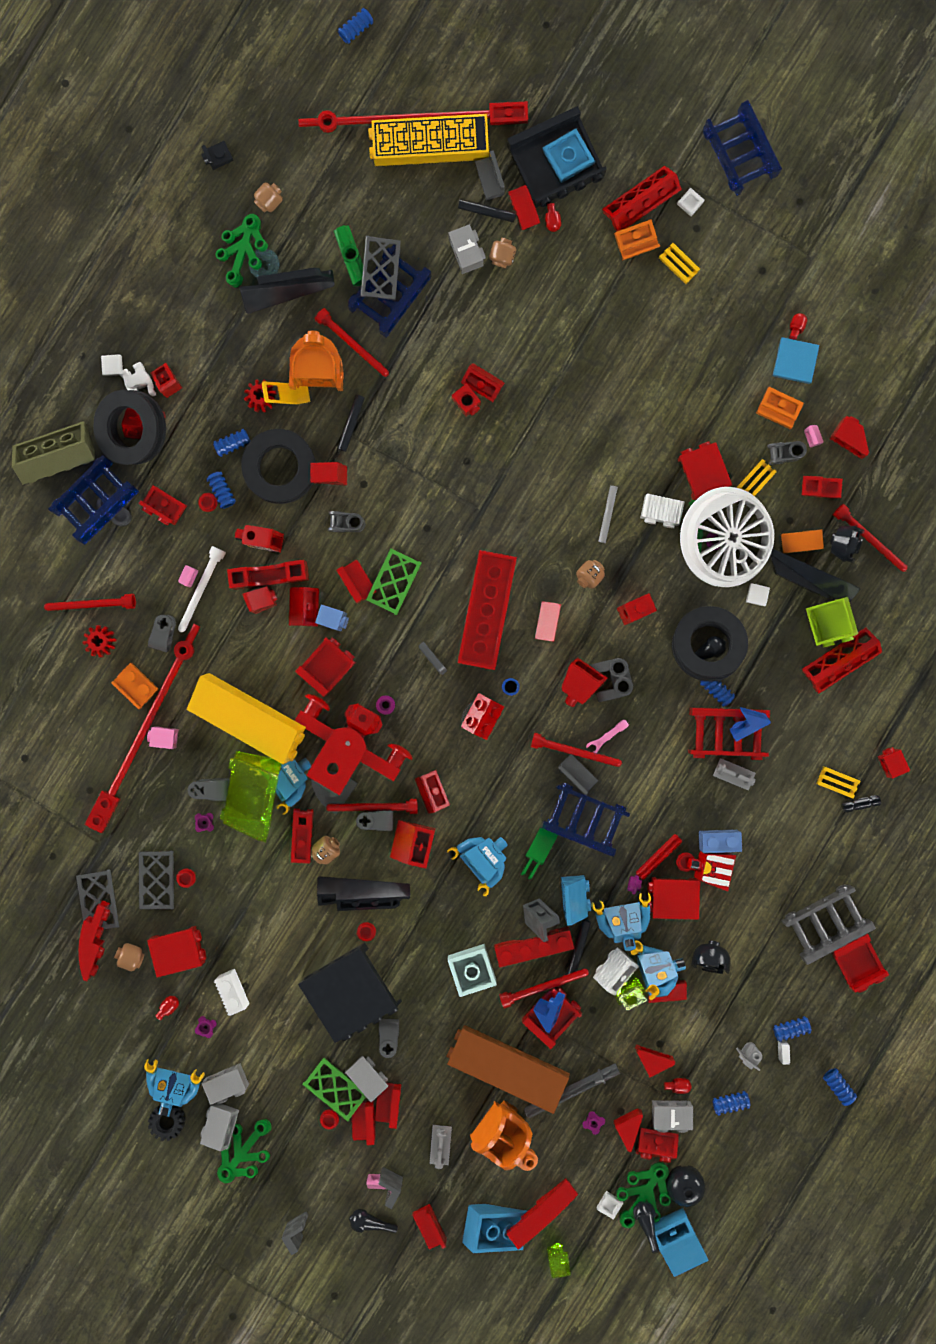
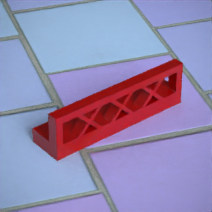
M663 166L602 209L603 214L611 219L615 231L626 229L682 190L678 176L675 172Z
M866 627L853 636L854 640L839 644L802 669V672L812 682L813 688L818 694L882 653L880 641ZM865 635L870 639L866 643H858L859 639ZM847 647L853 648V651L849 654L842 653ZM837 658L836 663L826 664L828 659ZM820 668L821 672L816 676L810 673L811 670Z

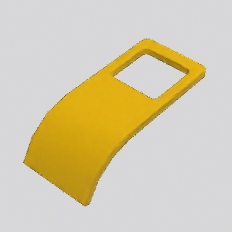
M262 382L264 401L266 403L302 404L310 402L308 386H299V388L296 387V390H291L289 383ZM266 385L278 387L280 400H270L268 398Z

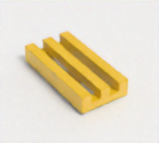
M674 243L659 256V259L685 284L700 271V268ZM668 255L689 276L686 277L666 256ZM682 261H684L693 270V272Z
M762 459L736 488L744 490L742 488L744 484L762 466L764 469L745 489L748 492L768 471L770 474L751 493L755 496L777 471L773 470Z
M823 766L816 784L854 799V793L858 789L857 786L860 784V780ZM829 772L853 782V785L851 786L826 776L825 773ZM826 779L851 790L848 793L823 783L822 780Z

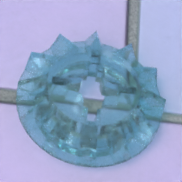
M269 249L264 252L255 251L256 256L260 260L262 258L266 263L269 262L267 264L268 270L264 269V267L254 270L249 266L251 273L256 278H258L257 276L278 273L280 263L273 251Z

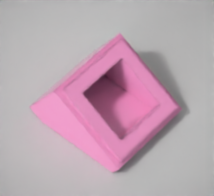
M811 425L804 430L811 448L823 443L817 425Z
M185 565L178 582L184 586L192 587L198 570Z
M368 1174L367 1188L386 1189L378 1184L380 1174Z

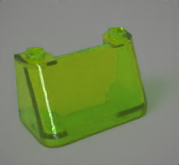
M236 751L235 757L230 758L228 769L232 771L225 809L222 808L220 820H223L224 825L258 841H267L272 822V811L279 781V772L282 767L281 763L270 757Z

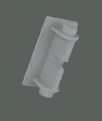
M720 758L713 776L749 791L750 786H753L755 783L754 776L756 773Z
M748 1042L742 1050L737 1047L736 1049L740 1054L739 1058L743 1060V1064L751 1070L755 1068L760 1071L758 1064L762 1060V1053L756 1045Z
M433 1125L430 1164H435L437 1169H442L443 1165H449L451 1126Z

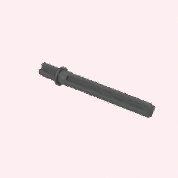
M616 1063L602 1070L597 1069L598 1072L566 1087L558 1104L601 1083L605 1084L607 1080L619 1075L620 1071ZM533 1104L524 1108L528 1118L545 1111Z

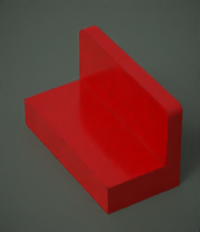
M355 560L345 567L338 568L336 571L355 602L358 604L367 599L373 584L359 561Z
M290 588L289 626L318 627L315 621L319 609V588Z
M387 1083L388 1087L377 1096L375 1121L389 1123V1128L396 1129L402 1084Z
M369 1100L363 1101L352 1115V1136L354 1141L366 1140L367 1145L375 1144L374 1100L372 1102Z
M428 1204L414 1211L413 1217L429 1250L438 1245H441L442 1249L446 1248L447 1238L431 1205Z

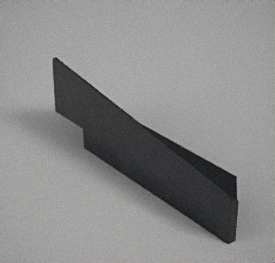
M308 268L257 276L259 285L240 287L245 311L247 314L334 287L333 270L321 271L320 268Z
M772 549L770 558L774 566V573L826 599L830 596L835 600L848 597L850 603L860 590V587Z
M319 876L317 878L318 906L337 904V911L395 909L400 905L402 899H410V884Z

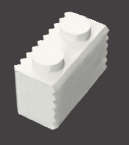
M646 494L640 518L645 519L644 522L648 524L660 522L663 523L664 527L674 528L680 525L685 502Z
M617 947L608 954L606 962L596 969V974L593 978L607 992L617 995L619 989L624 986V983L629 980V977L634 974L639 965Z
M232 969L219 975L214 983H216L217 990L221 994V1001H224L223 1004L225 1005L224 1008L227 1009V1015L231 1016L245 1010L249 1005V1001L236 970Z

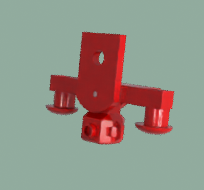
M305 695L310 701L304 711L300 710L294 721L305 726L306 730L326 741L306 776L339 796L360 762L390 780L395 781L401 771L400 767L406 758L413 759L407 749L393 743L387 745L393 749L387 760L367 750L364 737L378 733L383 725L381 717L358 703L349 705L344 713L348 725L347 728L334 730L318 720L323 709L330 710L329 705L316 695ZM330 763L338 765L339 770L336 774L329 773L328 766Z

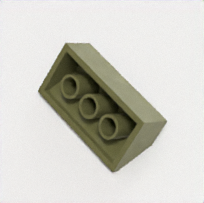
M84 421L12 446V468L22 485L36 482L44 477H51L58 472L68 471L76 466L88 464L95 460V450Z

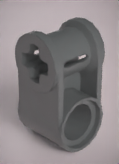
M801 441L779 442L767 445L768 449H770L771 457L769 465L798 461L807 452L806 445ZM793 447L800 449L801 454L799 456L792 453Z
M329 511V532H361L365 528L364 518L357 513ZM359 518L360 525L356 528L352 527V520Z
M160 615L155 619L148 641L149 648L169 652L176 627V620L173 616ZM166 620L168 626L162 624V621Z
M393 811L361 812L356 820L357 826L363 830L391 831L393 830ZM364 815L367 816V819L371 820L366 826L363 822H360Z
M382 1019L379 1021V1050L385 1058H391L396 1054L399 1037V1019ZM386 1044H390V1047H392L391 1051L387 1050Z

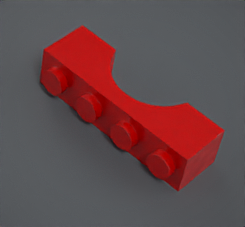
M305 560L289 561L270 566L227 569L229 588L232 590L309 581L307 561Z
M569 926L547 932L548 941L543 942L537 936L525 940H509L494 944L499 968L573 950L574 945Z

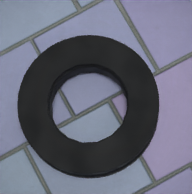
M134 390L114 391L100 402L95 412L93 426L95 439L101 451L110 460L124 465L143 464L152 460L160 452L166 437L165 417L158 403L148 394ZM127 408L134 409L139 414L143 424L141 439L132 448L126 446L120 440L117 433L118 418L122 411Z
M271 429L258 434L250 441L243 453L241 467L246 484L258 497L274 504H287L300 499L311 488L313 483H310V463H316V460L309 445L299 435L285 429ZM275 448L290 450L295 454L298 461V471L294 479L288 484L281 486L271 485L266 482L260 470L261 460L264 455Z
M714 606L700 607L686 614L679 622L672 639V652L679 667L689 676L701 681L712 682L729 677L739 668L748 650V636L741 621L731 612ZM704 626L715 627L721 630L729 642L727 655L716 662H707L700 659L691 647L692 634Z

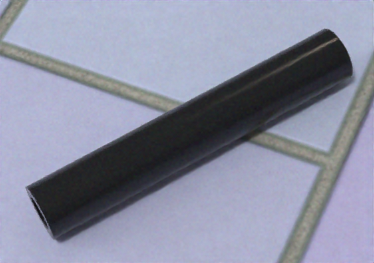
M460 199L458 209L513 223L516 213L463 199Z
M355 395L337 448L340 451L347 452L365 399L363 396Z
M582 920L566 975L578 970L591 921Z

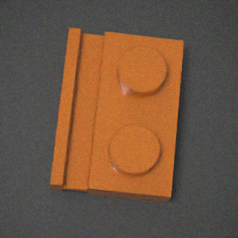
M652 220L614 233L622 260L660 247Z
M768 387L756 414L788 429H792L804 403Z
M130 663L111 682L138 709H141L159 690L133 663Z

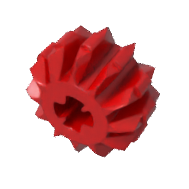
M257 379L254 386L249 383L248 385L251 390L245 389L244 391L248 395L244 398L246 402H249L248 407L250 409L254 407L255 412H258L260 408L263 412H266V406L272 409L273 406L270 403H266L264 398L260 397L261 399L259 400L257 397L258 394L261 395V392L263 393L262 382L260 384ZM266 385L268 398L276 400L273 397L277 395V392L272 390L274 386Z
M96 625L95 629L90 627V634H84L88 638L87 641L82 642L88 645L85 651H91V656L98 654L99 658H102L104 653L110 655L109 648L115 649L112 642L117 641L116 638H111L114 632H108L107 626L102 628L100 625ZM97 639H98V640L102 639L103 642L97 644Z

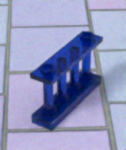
M749 100L741 103L737 115L713 126L711 119L706 120L703 134L710 141L729 180V188L732 192H735L736 196L741 194L744 188L743 184L765 173L769 175L770 179L780 174L782 168ZM739 122L744 123L746 132L724 143L721 142L717 133ZM748 139L752 140L755 146L753 150L730 160L726 152L727 149ZM755 157L761 158L763 162L762 167L738 177L734 167Z
M396 245L386 249L391 256H394L396 253ZM385 253L382 255L383 259L379 263L380 265L389 260ZM399 258L398 267L412 276L414 282L410 287H406L397 280L396 289L403 296L399 302L377 298L391 308V313L388 317H382L362 302L365 296L361 297V289L357 294H353L348 301L350 312L353 313L356 308L360 309L379 323L380 334L387 338L431 279V271L426 267L422 271H417ZM381 271L372 277L375 282L379 277L385 281L387 280ZM368 280L366 282L365 292L372 293L376 288L373 286L372 282Z
M103 455L96 459L93 465L60 498L54 500L48 508L50 512L57 516L63 514L76 528L72 536L84 545L139 492L134 485L128 481L122 483L109 469L113 463ZM102 474L117 488V491L111 497L95 482ZM89 487L103 501V505L98 510H95L81 495ZM75 500L90 515L84 524L68 509Z
M565 783L556 785L555 789L560 790L561 793L551 819H548L547 822L542 821L540 828L614 857L616 849L612 848L613 844L611 843L621 816H630V813L626 812L627 808L618 804L613 807L573 791V786ZM570 794L578 797L579 800L569 826H566L564 829L558 826V819L567 796ZM588 801L597 806L587 832L581 836L576 834V826L585 803ZM605 808L615 813L605 839L599 843L594 841V833Z

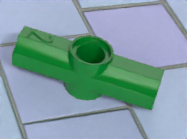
M349 225L337 227L333 232L353 287L361 286L363 263ZM349 253L356 254L353 259L346 258Z

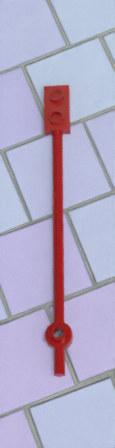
M528 101L489 103V110L349 117H336L331 111H323L319 114L318 118L298 119L299 127L319 126L326 133L333 132L337 125L372 124V120L487 114V118H490V125L528 124ZM330 121L331 124L325 125V122Z
M193 624L186 640L180 641L175 645L174 654L176 659L109 791H101L84 824L85 826L99 833H103L120 801V798L115 795L183 661L192 658L195 649L192 643L200 629L199 625ZM182 647L186 648L185 654H182L180 651Z

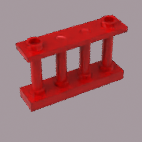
M689 707V715L694 716V719H696L695 750L688 749V753L693 754V758H705V755L751 756V760H763V757H769V753L761 752L762 728L754 732L753 751H742V739L737 742L734 739V751L722 750L723 720H725V717H733L735 723L745 721V716L741 709ZM750 709L757 712L765 713L767 717L770 718V710ZM706 716H714V720H716L715 750H703L704 720H706Z

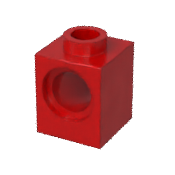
M467 383L451 395L454 403L466 417L469 414L473 416L480 410L481 401ZM464 398H471L473 403L465 406L462 401Z
M890 747L883 750V754L878 756L888 778L893 779L910 771L901 749Z

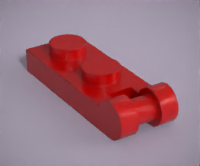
M294 808L291 863H311L313 809L300 811V809ZM300 818H306V824H299Z

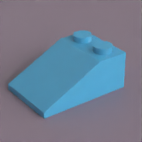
M584 875L561 877L563 913L567 926L587 918L588 911H591L590 899L586 897V892H590L589 880H585Z
M489 1204L469 1205L462 1243L472 1253L517 1251L516 1246L506 1235V1231L519 1222L521 1216L527 1211Z

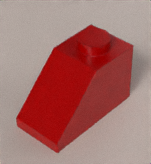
M852 416L844 417L829 439L860 459H863L869 454L864 427L859 424L858 419Z
M267 586L242 594L251 613L257 614L277 605L276 600L278 598L274 589L271 590Z

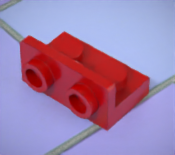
M640 1128L636 1154H639L642 1159L652 1160V1157L660 1158V1162L671 1163V1160L677 1158L679 1134Z

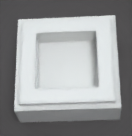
M690 188L678 201L677 205L688 215L692 216L705 200Z
M101 356L102 375H119V372L123 370L122 356Z
M751 583L746 602L765 607L770 587Z
M782 1040V1042L778 1041V1059L783 1065L790 1063V1046L785 1040Z
M606 1191L597 1205V1210L614 1220L623 1205V1201H620L616 1196Z

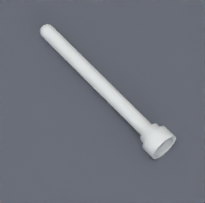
M214 546L211 547L209 563L179 624L178 630L180 632L186 630L217 562L224 558L226 552Z

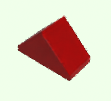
M167 363L151 372L158 390L166 398L182 389L181 384Z
M339 462L310 463V483L346 486L347 466Z
M636 1044L635 1049L649 1077L675 1065L673 1056Z
M638 1108L613 1120L628 1152H632L643 1118V1113Z

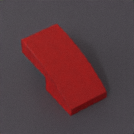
M524 185L508 191L521 230L539 224L540 220L527 186Z
M803 476L802 496L841 499L843 479Z

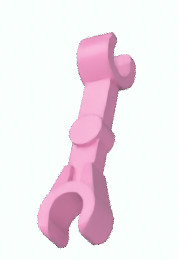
M623 719L601 738L587 743L586 748L593 744L596 746V750L593 752L597 753L606 741L610 740L618 732L626 729L629 724Z

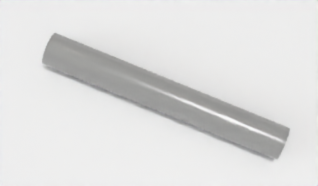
M610 486L598 541L600 543H606L618 488L616 486Z

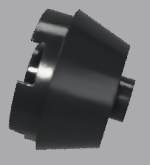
M857 525L840 526L837 532L832 535L830 544H832L831 553L843 562L854 563L855 558L852 557L854 553H859L863 538H859L860 533L864 534L865 530L858 528Z

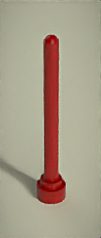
M325 308L318 312L314 319L320 325H327L382 376L387 377L389 375V371L332 320L330 312Z
M845 504L836 509L833 513L836 519L845 520L850 526L857 525L858 528L864 529V534L860 533L862 537L900 571L905 572L907 570V565L850 515L851 512H849V508Z
M125 594L121 598L46 603L44 609L52 611L111 606L135 609L136 598L134 594Z
M534 732L531 748L546 747L616 767L622 765V761L619 759L549 741L542 737V734Z
M410 799L406 803L328 804L326 810H406L410 814H418V799Z
M582 969L513 994L511 992L501 993L499 996L504 1009L509 1008L517 1000L586 977L589 971Z

